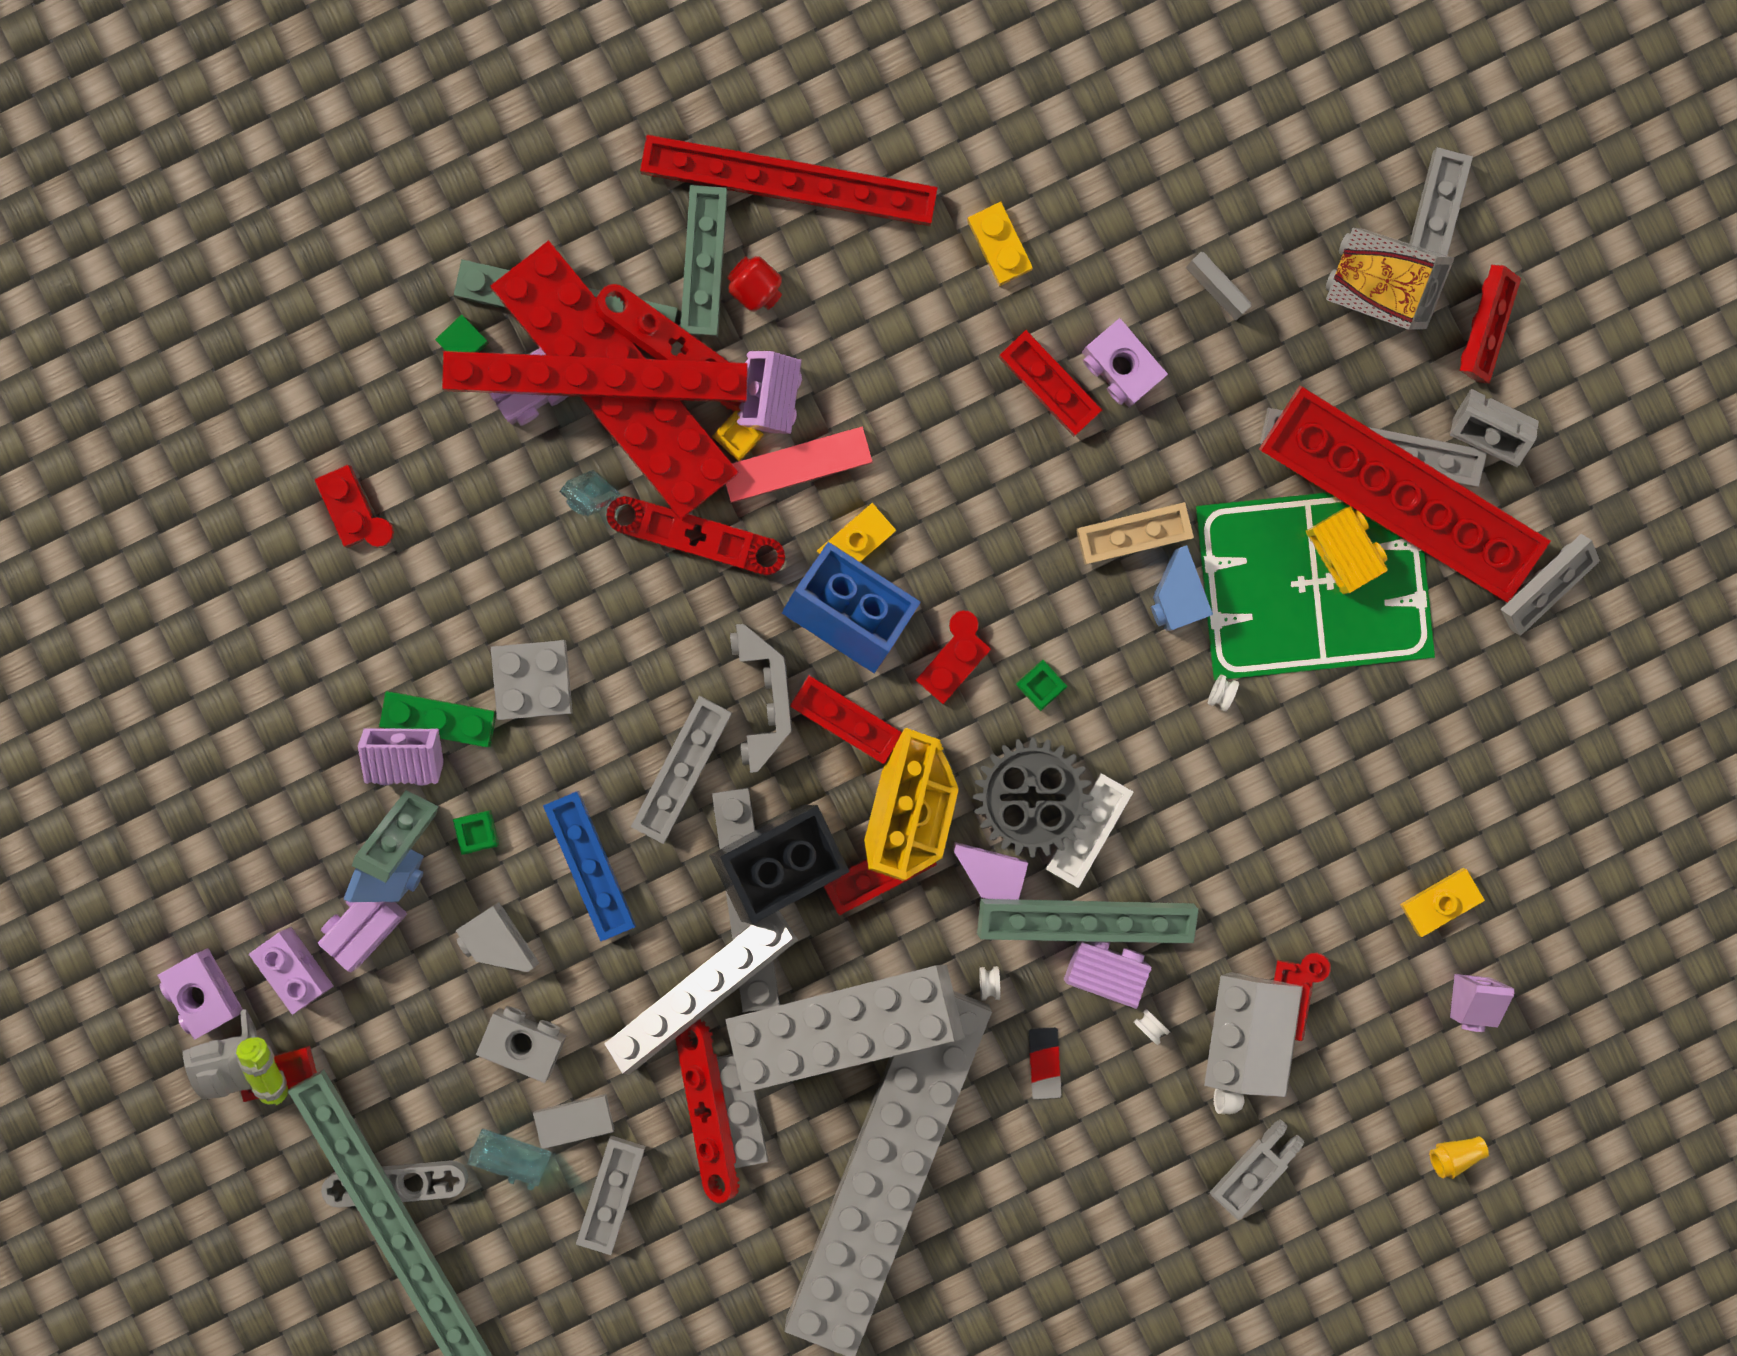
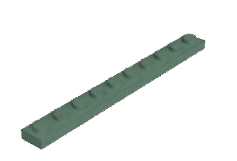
M323 1069L291 1087L288 1093L443 1355L492 1356L325 1070Z

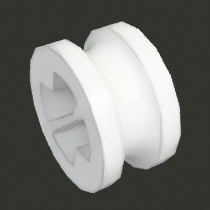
M1220 675L1211 690L1208 704L1211 706L1218 704L1220 705V710L1226 712L1233 702L1239 682L1235 680L1228 682L1226 676Z
M993 966L991 971H987L985 967H980L981 1000L984 1001L989 996H993L995 1000H1000L999 967Z
M1145 1009L1143 1011L1144 1017L1140 1020L1136 1019L1134 1023L1155 1044L1159 1045L1161 1043V1035H1168L1170 1031L1152 1013Z

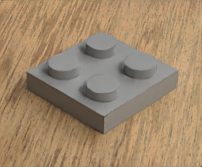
M566 640L491 647L497 720L573 713Z

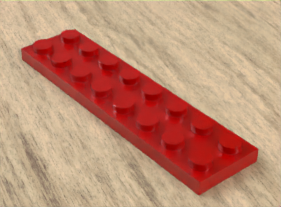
M549 240L490 285L491 290L545 355L646 359L632 341L620 334L619 330L611 324L604 322V319L598 317L599 314L595 311L596 306L594 303L596 297ZM579 396L680 520L739 473L680 400Z
M1302 386L1298 387L1259 448L1263 453L1507 603L1513 598L1551 542V540Z

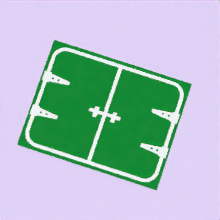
M1318 493L1196 506L1204 589L1213 613L1207 619L1214 680H1217L1220 675L1226 676V679L1435 658L1424 551L1363 514L1369 526V529L1365 532L1372 544L1378 542L1387 555L1388 560L1384 564L1388 571L1353 592L1342 594L1328 568L1321 560V556L1306 534V530L1338 511L1350 507V505L1330 493Z

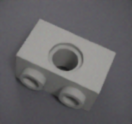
M506 1006L505 1009L498 1008L492 1014L476 1055L545 1083L553 1071L567 1035L560 1033L561 1028L551 1022L540 1020L538 1024L526 1019V1013L510 1006ZM518 1033L528 1035L532 1041L531 1049H520L515 1043V1035Z

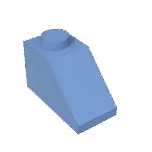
M1187 545L1174 550L1153 596L1155 605L1151 606L1154 619L1158 626L1164 625L1166 631L1177 629L1213 615Z
M410 850L386 883L356 868L345 893L344 900L348 902H399L408 890L414 892L423 876V871L419 870L424 856Z

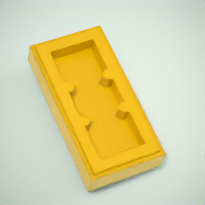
M871 503L820 547L817 552L820 554L825 545L830 542L861 562L894 534L896 529L877 507Z
M1461 868L1401 903L1400 906L1417 935L1423 937L1485 900L1468 870Z

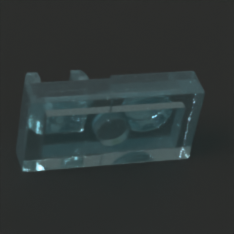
M594 470L568 480L559 491L567 498L566 503L568 506L583 516H590L600 511L602 508L610 505L620 495L615 488Z
M482 1128L470 1153L468 1164L502 1176L506 1175L508 1176V1182L514 1184L515 1179L528 1183L527 1189L533 1190L535 1186H539L552 1152Z

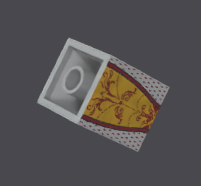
M1352 228L1351 233H1347L1341 242L1339 254L1342 257L1339 266L1328 277L1326 290L1329 292L1326 300L1408 330L1427 329L1454 258L1365 229Z

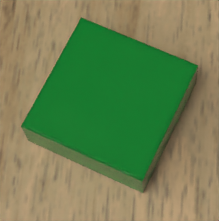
M462 314L435 339L445 351L479 353L489 344Z
M1043 659L1015 684L1039 711H1042L1068 687Z
M491 810L453 819L461 855L499 846Z

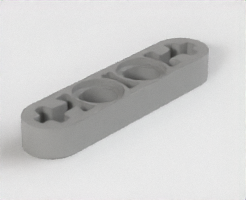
M458 1161L381 1166L402 1202L452 1198L460 1194L468 1183L469 1175L467 1169ZM430 1171L434 1172L433 1178L431 1177ZM447 1171H451L453 1177H459L453 1188L449 1187L448 1182L442 1181L436 1182L433 1186L434 1190H430L432 1179L443 1178ZM336 1172L331 1174L322 1185L321 1193L325 1202L332 1207L355 1206L347 1191L342 1197H340L338 1191H332V1187L340 1179ZM409 1173L420 1175L423 1179V1188L417 1192L408 1190L404 1184L405 1175Z

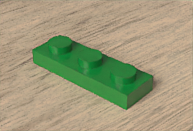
M386 691L379 727L385 729H439L440 739L491 747L497 713L494 710Z

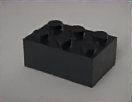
M805 804L709 855L741 922L752 925L850 872L818 805Z

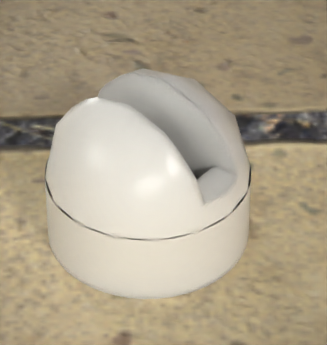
M1215 1089L1214 1106L1218 1114H1235L1242 1109L1245 1103L1243 1094Z

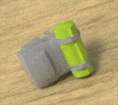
M247 1009L240 1011L241 1037L209 1041V1043L200 1044L183 1051L184 1066L188 1079L194 1091L202 1099L222 1098L230 1093L251 1089L261 1102L268 1105H278L288 1095L287 1080L283 1072L278 1069L270 1046L266 1044L264 1039L257 1037L255 1025Z

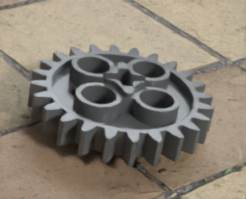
M1035 737L1031 738L1029 748H1025L1021 740L1017 739L1016 750L1013 752L1006 745H1003L1004 757L1000 759L996 755H990L992 762L995 764L993 768L981 766V770L987 775L986 780H975L978 786L984 788L983 793L973 795V799L983 801V806L976 809L975 814L987 816V819L982 822L980 827L982 829L993 827L994 830L989 839L994 841L999 837H1003L1001 846L1003 850L1009 848L1012 843L1015 844V855L1017 856L1021 855L1025 847H1028L1031 858L1036 857L1037 850L1041 847L1046 856H1051L1052 844H1055L1061 851L1065 850L1062 839L1067 837L1075 842L1077 838L1072 831L1074 827L1086 829V826L1079 820L1080 816L1092 815L1091 811L1083 807L1084 802L1094 800L1093 796L1083 792V789L1091 786L1092 782L1089 780L1081 781L1079 778L1084 774L1086 768L1083 766L1074 769L1072 766L1076 762L1077 756L1073 754L1064 759L1065 746L1063 745L1058 747L1055 752L1051 751L1052 745L1049 739L1045 741L1042 748H1038ZM1013 769L1022 770L1025 776L1024 784L1018 789H1010L1006 785V775ZM1055 769L1061 773L1062 782L1056 789H1046L1043 786L1042 777L1046 771ZM1031 788H1036V792L1041 795L1064 794L1066 795V800L1063 802L1037 801L1036 807L1031 808V804L1027 801H1002L1000 797L1002 794L1028 795L1031 793ZM1012 806H1020L1024 811V820L1020 825L1012 827L1006 822V811ZM1049 806L1058 807L1062 813L1060 823L1054 827H1048L1042 821V813Z

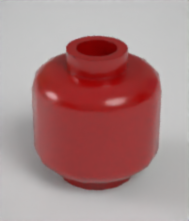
M745 256L727 277L730 281L728 287L730 294L751 312L758 311L763 306L770 310L782 296V293L778 290L782 284L781 275L760 256H755L751 259Z

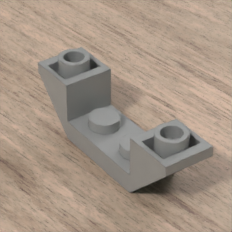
M736 624L737 632L730 633L732 655H739L740 662L766 659L770 661V666L763 667L765 689L772 688L773 703L767 704L769 726L776 725V732L747 735V743H741L743 765H750V773L758 772L792 731L786 659L748 626Z

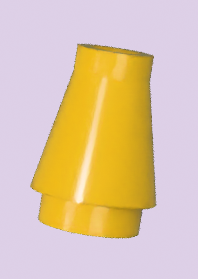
M1478 1136L1472 1139L1437 1143L1436 1148L1430 1150L1429 1155L1431 1164L1439 1177L1454 1179L1480 1160L1489 1157V1150L1485 1141Z

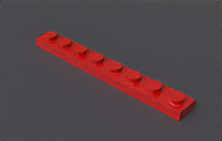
M646 135L640 168L642 175L708 187H722L736 192L930 227L938 187L653 135Z
M443 351L442 389L448 392L746 403L748 363Z

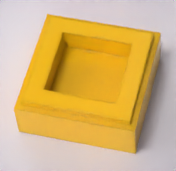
M735 411L712 435V438L739 462L764 437V434L760 430L738 425L739 411Z

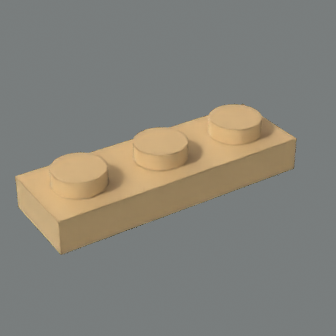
M1185 502L1076 529L1085 565L1194 538Z

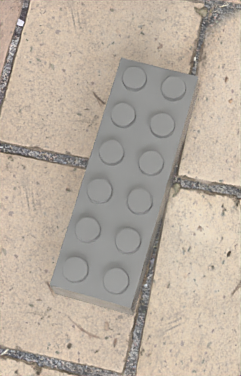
M947 964L936 965L725 1019L742 1093L965 1039Z

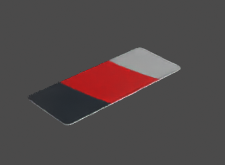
M1056 1027L1029 1029L1032 1098H1060L1061 1078L1058 1029Z

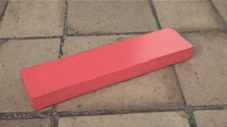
M863 426L732 463L739 473L726 483L731 503L873 463Z

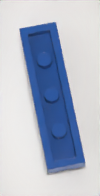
M576 791L543 805L600 941L636 927L580 792Z

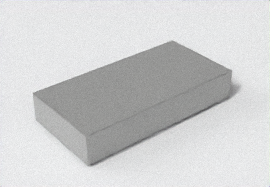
M1200 252L1187 265L1186 269L1235 321L1252 306L1244 294L1204 252Z
M607 1094L536 1110L533 1113L541 1149L612 1133L615 1130Z

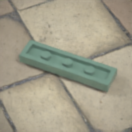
M690 185L681 328L692 336L718 338L727 188Z

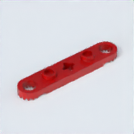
M607 285L596 297L594 303L596 306L595 311L599 314L598 317L618 329L620 334L658 360L729 362L621 285ZM612 295V297L617 296V299L620 298V301H623L624 311L620 313L611 311L606 305V297ZM677 341L682 346L680 348L681 352L675 356L671 353V345ZM721 402L722 405L726 406V409L741 411L739 406L742 402Z
M627 496L616 498L607 508L606 517L609 525L615 531L761 575H773L780 571L785 563L786 557L782 545L768 537L690 514L680 520L670 508ZM622 505H630L636 512L634 522L627 526L618 524L615 518L616 510ZM696 526H701V532L706 535L705 542L698 541L696 546H691V539L686 537V533L688 530L694 531ZM770 546L776 550L778 558L773 566L763 567L758 564L756 554L760 548Z
M699 1019L675 1039L702 1186L710 1200L715 1203H724L738 1194L740 1184L737 1182L740 1180L739 1177H736L737 1173L734 1166L736 1158L717 1055L713 1053V1039L710 1037L713 1034L712 1032L709 1033L710 1027L705 1025L706 1022H701V1019ZM691 1030L695 1032L698 1038L697 1047L695 1044L692 1045L693 1041H689L691 1037H688V1035H691V1032H689ZM704 1106H705V1108L711 1110V1115H710V1113L705 1112ZM716 1175L720 1176L724 1181L725 1191L723 1192V1189H718L719 1185L716 1186L718 1181H715L717 1179Z

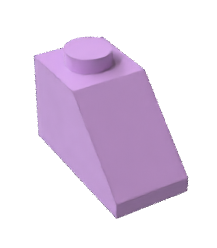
M954 842L953 851L982 898L1019 900L1028 866L1026 860Z
M1455 974L1450 1018L1461 1023L1462 1029L1484 1032L1485 1026L1498 1027L1514 997V988L1490 977Z

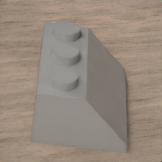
M1233 972L1221 975L1204 1086L1239 1094L1287 1096L1303 986Z

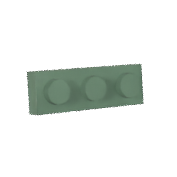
M405 790L357 852L352 866L386 883L434 819L439 806Z

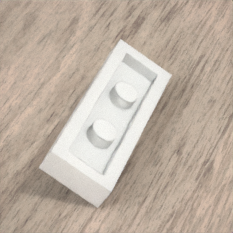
M1100 773L1088 794L1093 796L1094 800L1084 802L1083 807L1091 811L1092 815H1081L1079 819L1086 826V829L1074 827L1072 831L1077 838L1075 842L1067 837L1062 839L1065 850L1061 851L1057 848L1046 870L1079 888L1132 796L1133 791Z

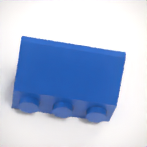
M828 542L794 590L782 614L872 673H875L921 602Z

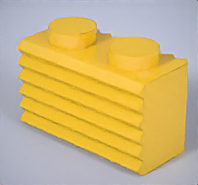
M1351 506L1338 511L1306 530V534L1309 536L1310 541L1321 556V560L1328 568L1342 594L1351 593L1388 571L1384 564L1388 560L1384 549L1378 542L1372 544L1365 532L1369 529L1365 517L1358 510L1353 511Z

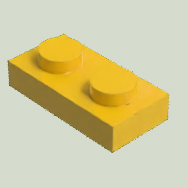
M1001 202L967 218V222L998 286L1032 271V264Z

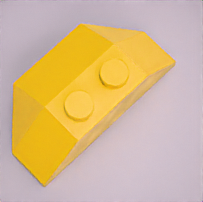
M905 728L881 772L864 839L869 870L904 881L943 858L959 788L951 767L942 752L944 749L939 739L909 728Z

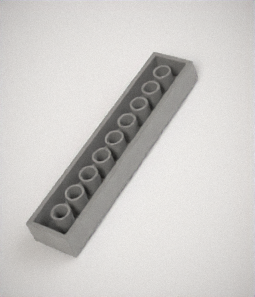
M954 991L965 1039L889 1058L787 1314L786 1333L845 1356H856L992 1014L988 1004Z

